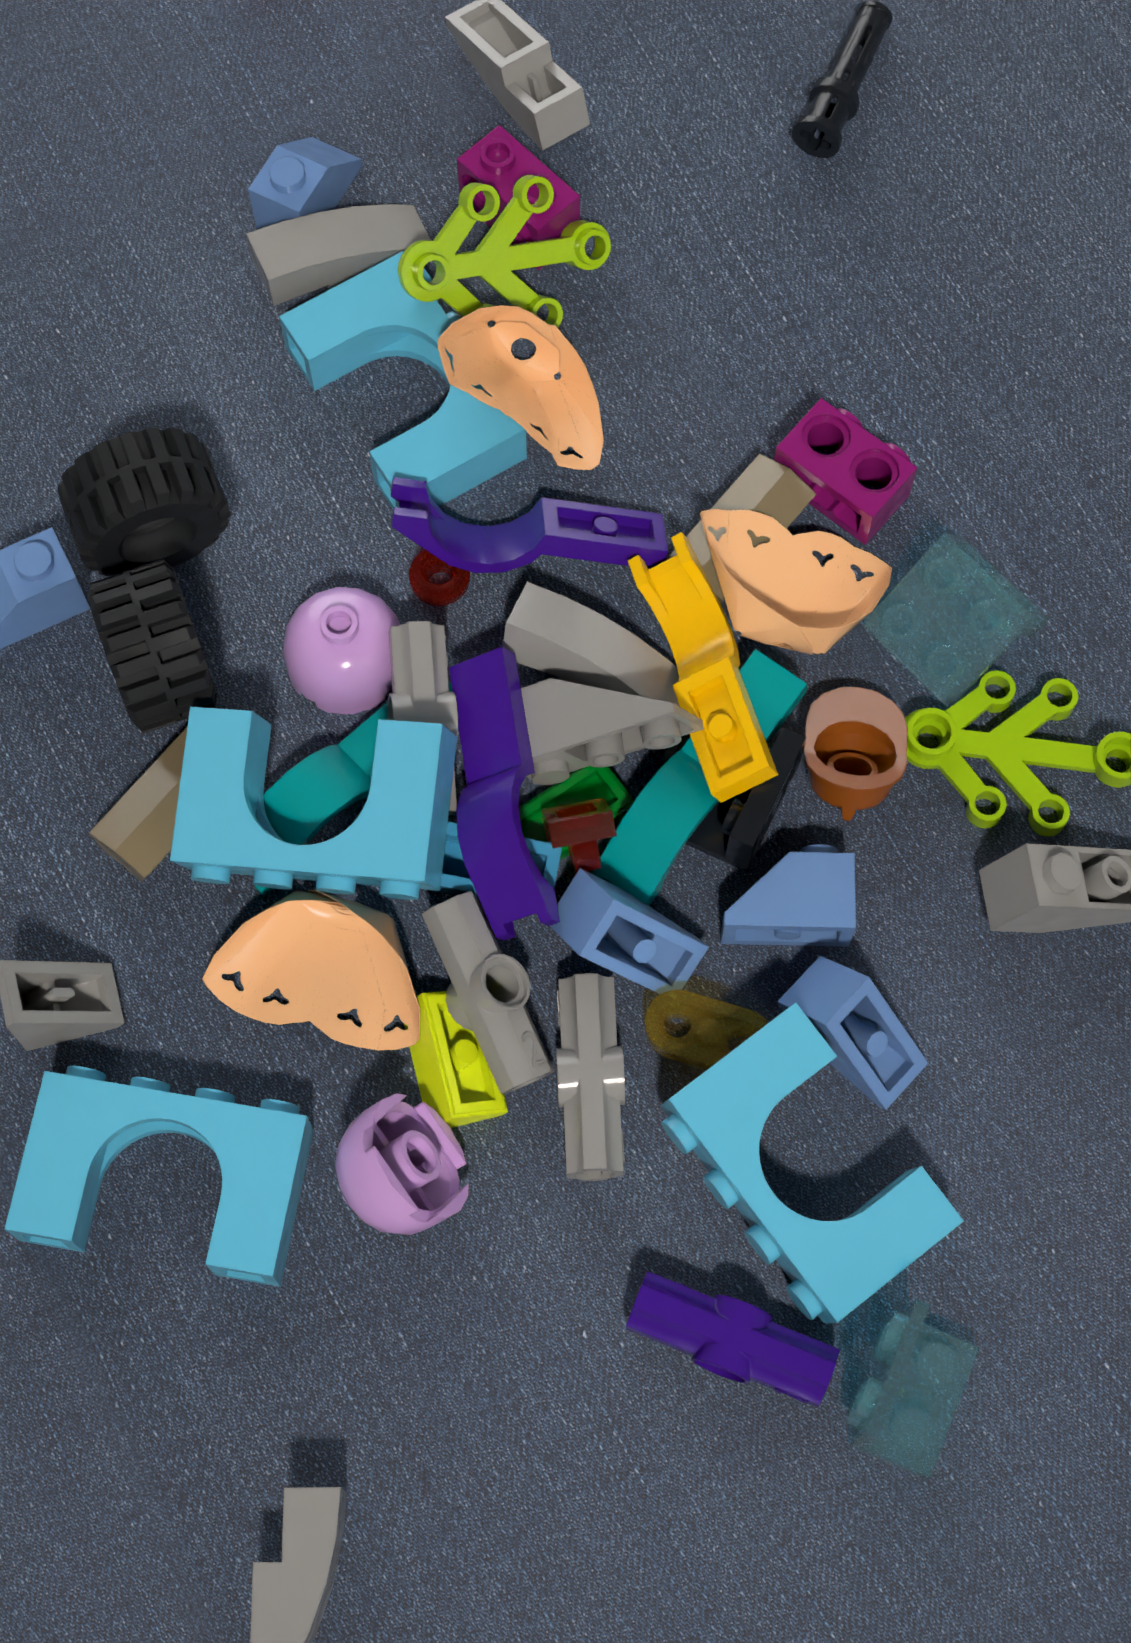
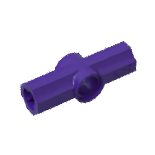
M648 1271L625 1328L692 1356L691 1361L716 1375L744 1384H748L751 1380L780 1394H786L804 1404H810L817 1408L820 1406L828 1388L840 1351L836 1347L772 1322L773 1318L770 1314L747 1302L719 1294L712 1298L686 1285L665 1279L659 1274L656 1275Z

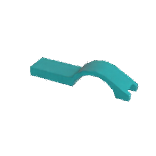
M755 649L739 671L768 745L807 692V683ZM691 737L682 749L675 753L657 771L641 791L591 874L605 881L607 879L648 906H650L661 891L672 864L690 836L719 802L711 795Z
M448 681L449 692H452V685ZM388 702L339 744L329 745L309 755L288 770L265 792L263 797L268 820L283 841L291 844L307 845L317 832L338 813L358 800L368 797L378 719L388 720ZM254 885L255 889L263 897L273 890V888Z

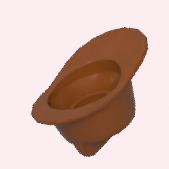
M839 687L823 693L810 706L806 717L804 759L808 768L811 787L822 801L841 808L843 821H851L856 810H865L879 805L888 797L892 786L903 778L907 766L908 729L905 716L894 701L877 691L862 687Z

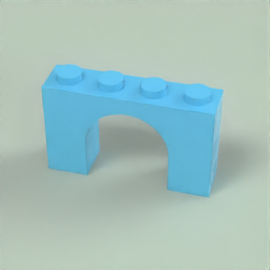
M402 251L280 315L279 319L285 347L314 391L371 361L385 357L400 356L417 359L430 365L442 375L450 389L439 410L423 423L369 451L374 482L392 509L399 507V502L391 497L390 489L393 477L426 481L430 497L439 507L527 459V431L501 410L493 408L467 392L449 384L438 351V338L459 317L453 311L446 314L437 300L433 302L420 301L412 298L404 291L398 277V263L401 255L404 253ZM423 269L425 281L430 282L432 280L430 275ZM446 350V353L450 358L452 370L454 372L453 355ZM480 384L472 385L474 388L481 389L491 396Z
M190 707L170 861L192 870L191 880L212 884H230L231 874L254 876L253 885L273 889H292L293 879L316 881V890L346 895L355 894L356 884L380 886L379 895L406 900L419 899L420 889L440 891L457 736L446 726L440 723L378 719L371 785L367 801L361 813L346 830L334 838L317 844L297 845L287 843L279 837L271 826L265 811L263 794L272 724L253 711Z
M795 1002L660 1105L667 1115V1118L661 1124L669 1138L682 1153L688 1154L693 1150L709 1172L703 1176V1181L716 1200L725 1209L735 1205L750 1225V1228L744 1231V1234L755 1252L768 1265L776 1260L790 1278L792 1283L786 1287V1291L799 1310L809 1320H813L818 1316L823 1323H838L964 1222V1220L922 1166L905 1171L852 1214L838 1221H819L804 1217L788 1208L773 1193L764 1177L760 1163L759 1146L764 1124L773 1108L785 1096L837 1057Z
M68 1066L65 1074L44 1071L5 1225L7 1232L22 1242L85 1252L102 1179L116 1156L130 1144L150 1135L160 1133L183 1134L201 1141L216 1153L221 1168L222 1190L205 1265L216 1276L281 1287L314 1132L308 1117L299 1114V1106L275 1099L261 1100L260 1108L234 1103V1095L210 1088H197L195 1096L171 1093V1086L169 1084L146 1077H132L130 1085L105 1081L106 1074L82 1066Z

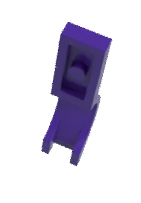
M393 477L391 497L399 502V507H394L391 518L392 528L446 564L473 573L507 572L530 564L541 555L629 566L627 560L639 555L645 561L648 569H651L666 561L668 555L663 514L541 497L530 512L512 522L480 526L462 523L445 514L431 499L426 481Z
M499 647L449 667L452 691H454L457 702L458 729L467 786L461 791L456 809L457 837L465 867L496 938L505 941L516 937L513 924L515 920L537 914L540 923L551 926L560 923L555 889L543 878L537 868L522 833L518 809L520 787L525 777L535 773L516 656L515 653L506 648Z

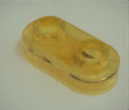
M670 990L657 996L649 1005L645 1016L644 1031L649 1045L661 1056L707 1070L731 1052L728 1048V1041L731 1038L741 1036L748 1039L769 1022L759 1013L747 1008L685 990ZM672 1018H680L688 1024L689 1032L683 1037H673L666 1032L664 1025Z

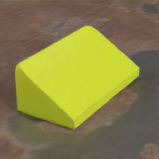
M447 991L428 992L418 995L420 1037L415 1045L409 1046L422 1102L432 1107L450 1128L508 1113L504 1094L500 1093L474 1032L460 1026L449 1013L446 1003ZM404 1024L405 1030H407L408 1025Z

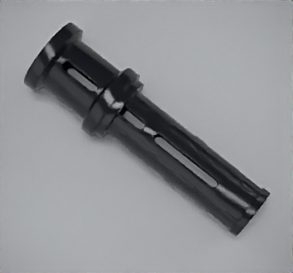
M866 1L861 4L857 17L841 45L827 77L822 78L813 85L809 95L811 104L805 116L800 117L795 122L791 134L795 144L807 154L818 158H828L834 156L839 151L843 139L841 131L846 121L851 120L859 109L860 101L857 91L868 68L872 64L886 30L893 20L891 11L884 4L877 1ZM858 45H860L862 50L855 64H853L851 59ZM845 73H849L847 80L843 79ZM833 98L837 99L836 104L831 102ZM816 130H821L820 137L815 139L814 134Z

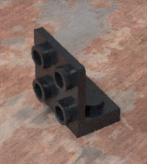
M782 727L773 747L767 745L778 775L722 803L718 802L701 821L686 842V845L748 872L800 765L806 737ZM690 734L681 736L682 740L679 744L666 749L653 776L675 753L682 749L690 738Z

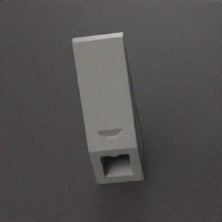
M553 678L521 688L535 773L526 777L539 785L561 783L570 777V772L588 766L609 767L617 765L624 761L625 754L644 748L665 749L673 747L681 742V736L704 729L703 720L671 702Z
M1026 843L979 870L991 931L1046 933L1131 922V850Z

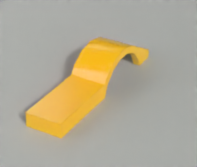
M680 532L671 537L677 553L676 556L651 569H648L645 561L639 555L627 561L637 588L659 621L672 650L679 675L678 682L672 686L679 706L703 720L704 729L690 733V737L711 795L722 803L777 776L778 772L738 668L740 666L739 651L730 624L688 538Z

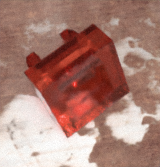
M603 797L541 810L545 835L552 848L568 846L571 865H574L576 873L580 868L585 871L601 868L596 840L616 836L613 813Z

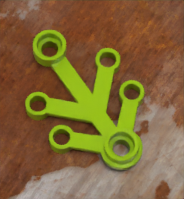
M525 175L515 183L512 199L475 251L456 253L476 221L485 222L491 220L498 213L500 207L498 192L490 185L475 182L466 185L462 189L458 200L459 205L434 240L417 241L404 251L398 263V277L402 288L412 298L424 302L442 299L460 316L464 317L479 308L495 306L482 304L457 280L479 276L512 306H519L537 316L538 309L546 304L549 313L545 322L550 325H556L558 328L563 319V310L560 303L553 298L537 295L511 271L564 262L572 267L583 270L597 269L604 264L610 254V237L606 229L594 222L577 220L571 222L563 229L560 238L510 245L532 213L539 214L549 209L554 199L553 187L546 178ZM536 184L539 188V198L531 205L527 199V192L531 185ZM482 191L486 199L485 206L480 212L476 213L473 208V198L478 192ZM593 236L595 247L591 256L588 257L585 253V244ZM434 261L436 264L435 276L433 280L426 282L423 277V269L428 262Z
M999 670L989 671L984 674L976 689L947 710L922 708L913 711L905 718L908 729L907 761L922 769H938L967 802L965 807L966 816L973 825L979 828L986 829L996 826L1006 811L1007 801L999 789L993 786H985L962 756L985 759L1030 810L1028 821L1031 828L1037 834L1046 837L1055 836L1064 829L1070 817V808L1061 796L1051 794L1026 764L1095 773L1102 783L1111 787L1121 788L1131 785L1130 733H1110L1100 741L1098 746L1027 738V736L1049 720H1064L1072 714L1078 702V691L1073 683L1063 678H1054L1047 681L1038 697L989 733L964 729L984 712L999 713L1010 706L1016 693V684L1009 674ZM988 685H998L1004 689L1006 697L1001 699L992 698L987 694L985 687ZM1052 692L1060 693L1066 697L1068 705L1062 707L1055 706L1048 700L1047 695ZM925 733L932 734L938 739L939 746L932 749L926 748L919 743L917 737ZM1109 757L1121 759L1126 765V771L1116 772L1107 766L1106 759ZM980 799L990 800L996 806L997 812L992 815L982 814L976 808L975 802ZM1043 807L1054 809L1058 813L1060 821L1056 823L1045 822L1039 815V809Z

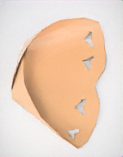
M500 305L479 308L453 322L438 338V351L450 385L467 392L479 401L499 409L505 415L511 417L533 439L552 453L558 466L577 470H592L600 464L604 437L597 395L585 364L556 325L547 324L535 314L519 306ZM491 320L496 322L493 327L488 326V322ZM519 338L528 339L536 346L535 354L527 360H519L512 355L511 346ZM446 350L453 355L454 372L452 370L450 358L447 355ZM560 372L561 379H554V375ZM480 384L491 396L481 389L474 388L472 385ZM531 424L540 427L546 438L542 435L540 431L532 427ZM568 447H572L583 458H579L574 454L563 455L560 452L567 450Z
M710 509L700 513L706 540L733 629L741 632L739 636L766 645H774L813 655V653L825 654L873 611L889 587L892 567L873 554L854 547L845 539L834 534L813 531L792 535L789 530L773 517L750 510ZM710 526L714 530L724 527L726 528V533L722 534L719 541H717L713 533L708 530V527ZM751 530L756 537L766 536L770 540L768 543H762L757 547H753L751 537L747 531ZM813 551H818L823 556L831 553L833 558L828 560L822 567L812 553ZM856 565L862 572H872L874 575L857 581L856 575L850 566Z
M308 890V892L293 891L244 922L214 954L202 978L208 989L221 1002L244 1016L264 1023L283 1025L310 1021L333 1040L346 1045L378 1051L398 1050L413 1046L420 1037V1007L394 919L388 914L371 907L318 890ZM240 971V980L244 987L243 991H238L233 981L224 980L222 974H233ZM278 988L283 997L289 1001L288 1004L284 1005L275 999L270 1002H263V998L270 996ZM357 1009V1015L362 1026H356L351 1019L341 1020L337 1015ZM396 1015L399 1016L404 1024L408 1025L407 1030L395 1027L391 1031H384V1027L390 1024Z

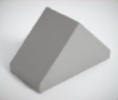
M0 961V997L6 1028L26 1051L112 1030L124 1024L112 963Z

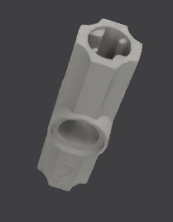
M412 621L390 627L388 634L392 693L388 697V720L440 723L456 735L458 740L457 702L454 691L449 692L448 657L444 625L433 624L430 621ZM454 771L448 816L455 815L457 809Z
M470 891L454 896L422 913L451 980L446 992L448 1011L460 1026L474 1032L500 1093L508 1094L555 1072L525 1006L530 996L531 987L528 974L522 964L516 959L502 954L476 894Z
M598 973L574 974L572 977L558 979L559 991H557L558 1026H560L561 1048L556 1049L558 1107L564 1108L566 1178L582 1181H603L623 1176V1165L625 1164L620 1105H625L623 1047L617 1046L614 977H606Z

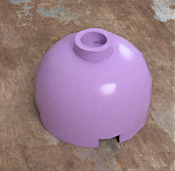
M335 587L315 593L297 607L286 625L283 658L294 689L300 695L302 693L305 698L315 702L317 708L327 713L356 714L377 707L386 700L385 694L392 690L388 633L390 627L401 625L396 614L380 597L361 588Z
M396 1093L364 1110L351 1122L338 1145L335 1168L340 1191L345 1202L362 1221L380 1232L412 1235L424 1231L461 1211L468 1197L469 1183L459 1189L460 1180L457 1169L466 1165L463 1150L449 1125L426 1103L422 1102L413 1108L406 1102H400L407 1095Z

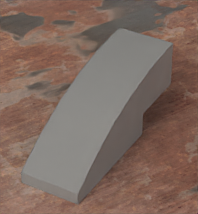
M475 0L445 16L447 27L483 82L507 113L542 151L590 125L582 86L553 61L549 42L502 0Z
M399 204L352 206L322 211L282 221L246 234L252 261L274 306L324 286L328 291L402 251L404 252L411 244L417 241L431 240L413 205Z
M529 582L526 583L506 622L502 646L515 653L517 663L560 677L559 680L671 702L679 706L672 686L679 680L678 670L667 658L639 637L602 614L563 595Z
M341 1487L284 1488L282 1562H253L250 1643L313 1642L334 1585L343 1542L347 1492Z

